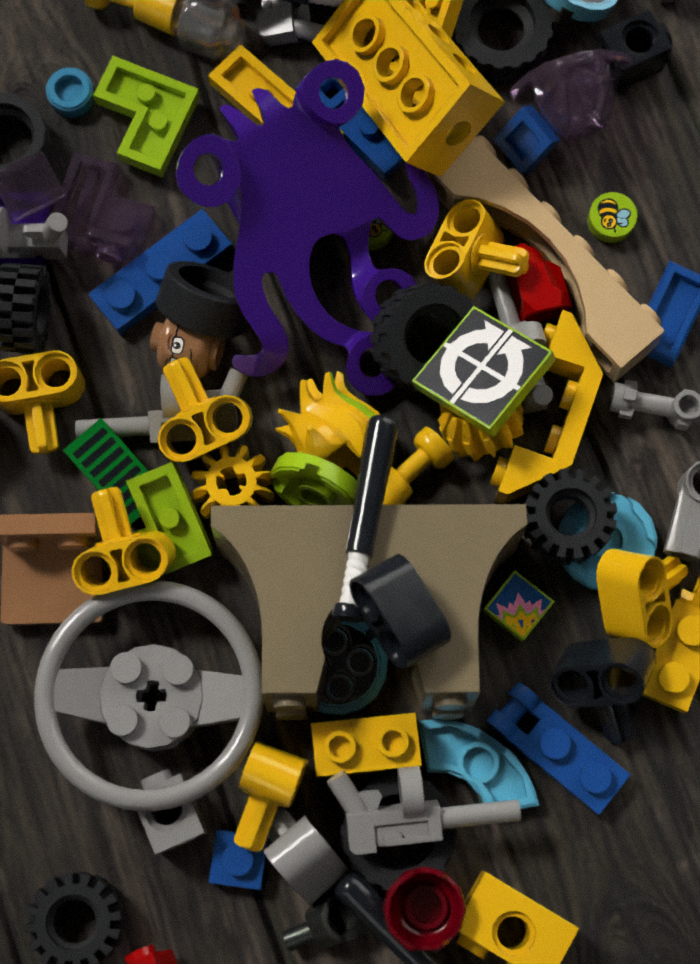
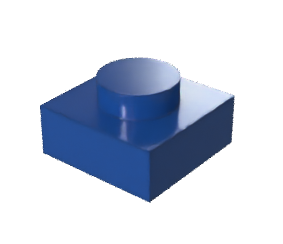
M532 105L522 106L493 138L494 142L521 175L531 173L561 141Z
M216 830L209 883L261 890L266 855L263 851L268 847L269 838L267 837L261 852H253L234 843L235 832Z

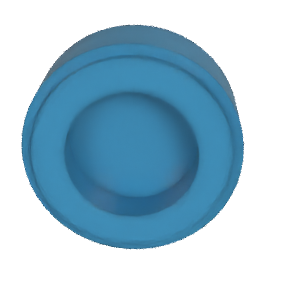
M71 67L60 69L53 73L47 81L46 96L51 108L60 116L67 118L82 116L91 109L94 103L93 94L95 91L89 76L80 69Z

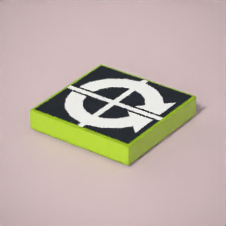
M473 306L412 382L416 390L494 437L556 359L553 351Z

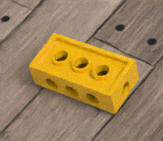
M343 0L312 41V44L326 61L333 59L345 61L359 72L365 86L363 109L404 161L439 177L445 174L505 102L418 0ZM399 55V59L391 62L395 56ZM424 84V87L422 89L416 91L421 85Z

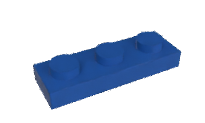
M202 208L88 293V295L115 331L122 335L157 308L155 301L165 271L170 263L192 261L213 266L233 251L232 243Z

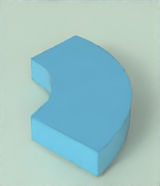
M423 720L417 722L427 773H447L465 781L479 795L482 803L518 799L520 809L539 806L535 789L524 767L515 755L496 739L476 727L450 720Z

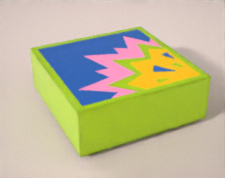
M514 570L483 609V612L515 638L523 642L555 601Z

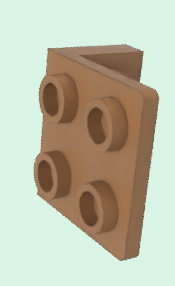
M95 513L0 515V543L2 544L1 622L4 625L62 624L75 609L96 596L83 593L76 587L72 579L74 560L82 552L96 545L97 542L103 541ZM93 556L89 562V570L96 579L104 581V558ZM104 615L97 618L91 624L101 623Z

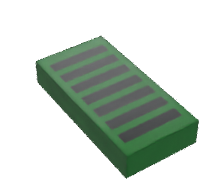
M99 418L62 451L98 491L110 487H118L121 490L131 525L141 515L126 481L146 473L148 470L106 422Z

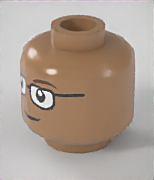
M166 318L164 323H155L150 338V350L157 352L158 365L162 370L168 363L179 358L188 357L199 379H202L210 370H218L223 357L226 338L202 335L185 329Z

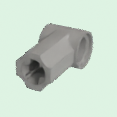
M698 461L681 475L677 483L678 496L663 553L676 555L684 561L700 563V495L694 490L692 484L694 475H700V461Z

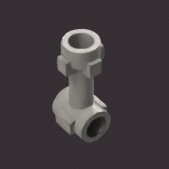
M625 380L624 384L614 382L609 411L619 413V418L631 419L633 411L666 416L669 423L675 429L687 431L694 422L700 421V395L694 390L684 389L675 398L639 392L637 390V381Z

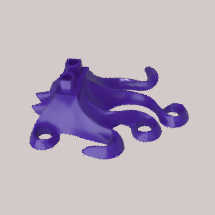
M333 59L322 62L313 68L299 84L293 106L290 108L282 105L269 91L255 88L252 92L259 107L263 125L255 124L232 106H221L220 111L236 141L227 140L214 134L202 135L192 140L180 154L176 165L175 178L183 196L192 203L203 207H217L227 202L239 224L233 260L235 296L244 317L262 343V351L256 355H234L232 359L233 367L248 376L262 377L275 372L285 362L289 351L288 339L281 323L267 302L262 285V277L265 273H276L286 298L306 325L321 338L347 348L346 374L351 385L357 391L367 396H375L391 391L395 385L392 384V380L389 377H384L382 373L371 378L365 376L360 370V356L366 349L373 348V344L370 343V334L373 333L343 325L330 316L320 304L312 288L309 260L312 248L321 237L333 233L341 236L349 253V274L352 292L362 311L373 322L374 316L378 315L381 310L376 302L375 292L377 286L382 281H392L398 287V290L407 289V286L417 285L410 274L400 269H376L373 266L368 252L369 231L373 220L378 218L397 237L413 241L426 237L433 230L438 220L439 202L434 185L426 172L405 162L407 176L417 199L416 214L412 215L405 212L376 174L356 155L344 139L339 127L356 116L363 104L365 89L359 72L345 61ZM325 79L336 80L344 88L346 93L345 102L337 109L326 107L320 99L319 90ZM201 154L210 156L216 167L219 178L213 185L201 184L195 178L193 166L195 160Z

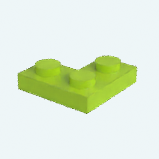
M112 56L93 97L96 104L133 118L117 151L119 161L162 178L197 106L200 93L198 88Z
M176 461L126 481L145 525V528L135 532L140 531L141 533L157 530L169 536L175 545L176 558L174 564L163 575L215 553ZM148 543L139 546L138 558L145 567L158 568L161 563V555L158 549ZM106 561V563H107V565H108V567H109V570H110V572H111V567H110L109 563Z

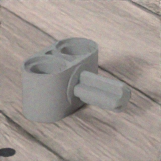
M279 806L268 835L272 844L263 852L288 884L311 906L351 870L305 815L296 822L285 807Z

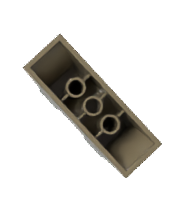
M526 504L382 506L373 557L368 560L367 570L393 555L400 554L404 556L415 568L445 616L451 630L450 642L416 662L411 676L420 711H432V718L450 720L463 718V711H472L480 693L478 621L482 594L497 569L518 550L527 526ZM353 505L211 506V529L218 553L228 560L245 579L260 610L262 623V697L266 711L276 712V719L303 720L307 719V712H318L326 682L324 648L332 632L344 622L332 617V607L334 603L340 601V596L342 595L341 591L344 585L343 580L348 561V554L345 553Z

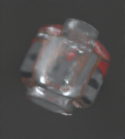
M181 0L174 12L172 28L174 34L178 36L180 45L186 51L212 59H223L233 48H237L242 44L246 24L244 20H241L239 7L234 0Z

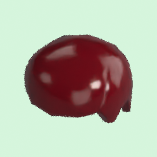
M418 867L403 872L388 886L383 903V913L389 933L400 945L411 952L437 951L447 946L461 931L467 910L461 887L444 871L430 867Z

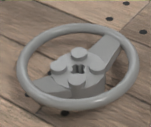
M158 580L103 595H96L75 609L63 621L49 641L39 664L34 688V709L39 735L46 752L60 773L72 785L89 797L112 807L132 811H159L185 805L201 798L225 781L239 766L249 751L260 725L264 704L262 697V667L252 639L235 615L223 604L200 590L179 583ZM163 601L190 608L211 621L222 632L233 648L242 675L197 670L187 656L173 648L156 644L135 647L128 652H122L113 658L110 667L60 669L67 651L78 635L100 616L130 603ZM159 686L158 690L161 693L166 692L167 694L166 701L157 702L155 711H147L148 705L142 702V696L150 691V687ZM56 713L107 724L108 729L113 734L119 736L131 746L152 752L177 747L180 742L190 737L195 728L233 721L239 722L230 742L221 755L201 773L170 787L141 790L110 783L87 769L75 757L64 740Z

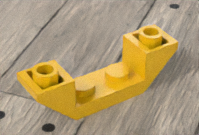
M562 310L557 324L554 325L547 322L544 329L547 340L546 348L553 351L556 359L547 371L572 379L568 380L559 404V408L567 410L562 427L552 425L543 450L544 453L550 454L551 457L514 445L509 459L499 456L490 481L491 485L498 487L494 502L505 504L530 493L534 485L539 483L545 475L550 472L552 475H555L559 469L568 468L569 471L573 464L603 377V372L571 312Z

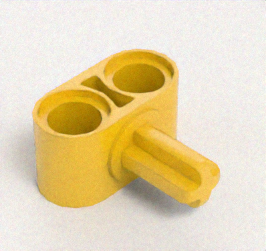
M466 199L454 205L446 215L426 256L424 266L426 273L435 284H441L440 286L449 285L457 288L458 293L466 294L472 299L482 289L489 272L512 277L525 274L529 268V253L524 248L503 244L504 235L502 230L481 202L475 199Z
M56 350L1 359L0 389L6 381L11 379H20L21 385L18 391L12 395H0V409L10 415H25L31 453L44 455L58 450L59 440L54 409L74 404L81 398L85 390V380L76 362L69 354ZM60 370L70 372V377L64 385L60 387L48 386L49 379L55 372Z
M188 357L176 359L163 367L164 376L181 412L175 414V417L165 422L159 430L158 444L165 457L176 462L195 460L204 454H208L240 439L248 433L252 426L253 415L246 401L231 395L208 398ZM228 403L238 406L243 417L240 427L230 433L221 430L216 423L218 409ZM179 425L189 426L196 435V444L193 450L186 454L179 453L171 444V434Z
M118 487L102 489L92 494L91 500L103 541L97 542L96 545L82 552L74 560L72 579L76 587L89 595H103L150 583L166 573L174 564L176 558V548L172 539L165 533L157 530L141 533L140 531L132 532L122 493ZM148 543L158 549L161 555V563L158 568H148L140 562L138 549L141 544ZM98 556L104 558L109 563L111 576L108 581L98 580L91 574L89 570L91 557Z
M613 548L607 550L601 556L596 570V582L606 634L614 639L638 638L652 648L662 647L668 640L673 625L669 591L688 575L687 565L682 564L676 555H669L661 560L659 557Z
M261 742L254 744L239 783V788L249 794L234 835L235 844L253 852H261L263 850L279 806L290 807L293 804L308 760Z

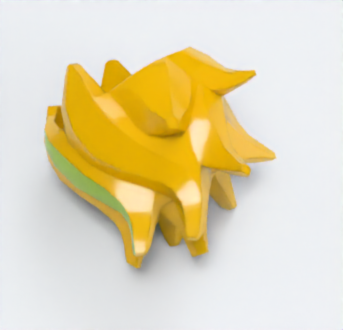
M339 371L336 372L335 380L332 372L325 373L323 394L317 389L313 379L301 380L300 414L279 408L278 413L285 419L288 425L275 428L276 431L287 437L298 452L318 456L336 464L342 469L347 467L358 477L367 422L372 416L380 415L379 412L346 389L343 373Z

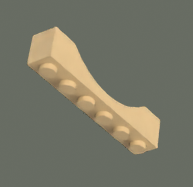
M481 135L475 137L442 177L425 171L434 185L438 200L449 211L460 201L475 199L481 202L498 226L524 239L529 245L536 248L547 261L561 267L567 290L574 305L579 328L601 370L613 383L618 381L658 345L665 330L661 327V320L656 312L646 304L640 305L627 292V285L621 276L612 269L606 270L594 258V252L586 240L579 235L573 237L561 224L557 211L545 201L540 203L529 191L524 177L513 168L508 170L496 158L493 146L485 137Z

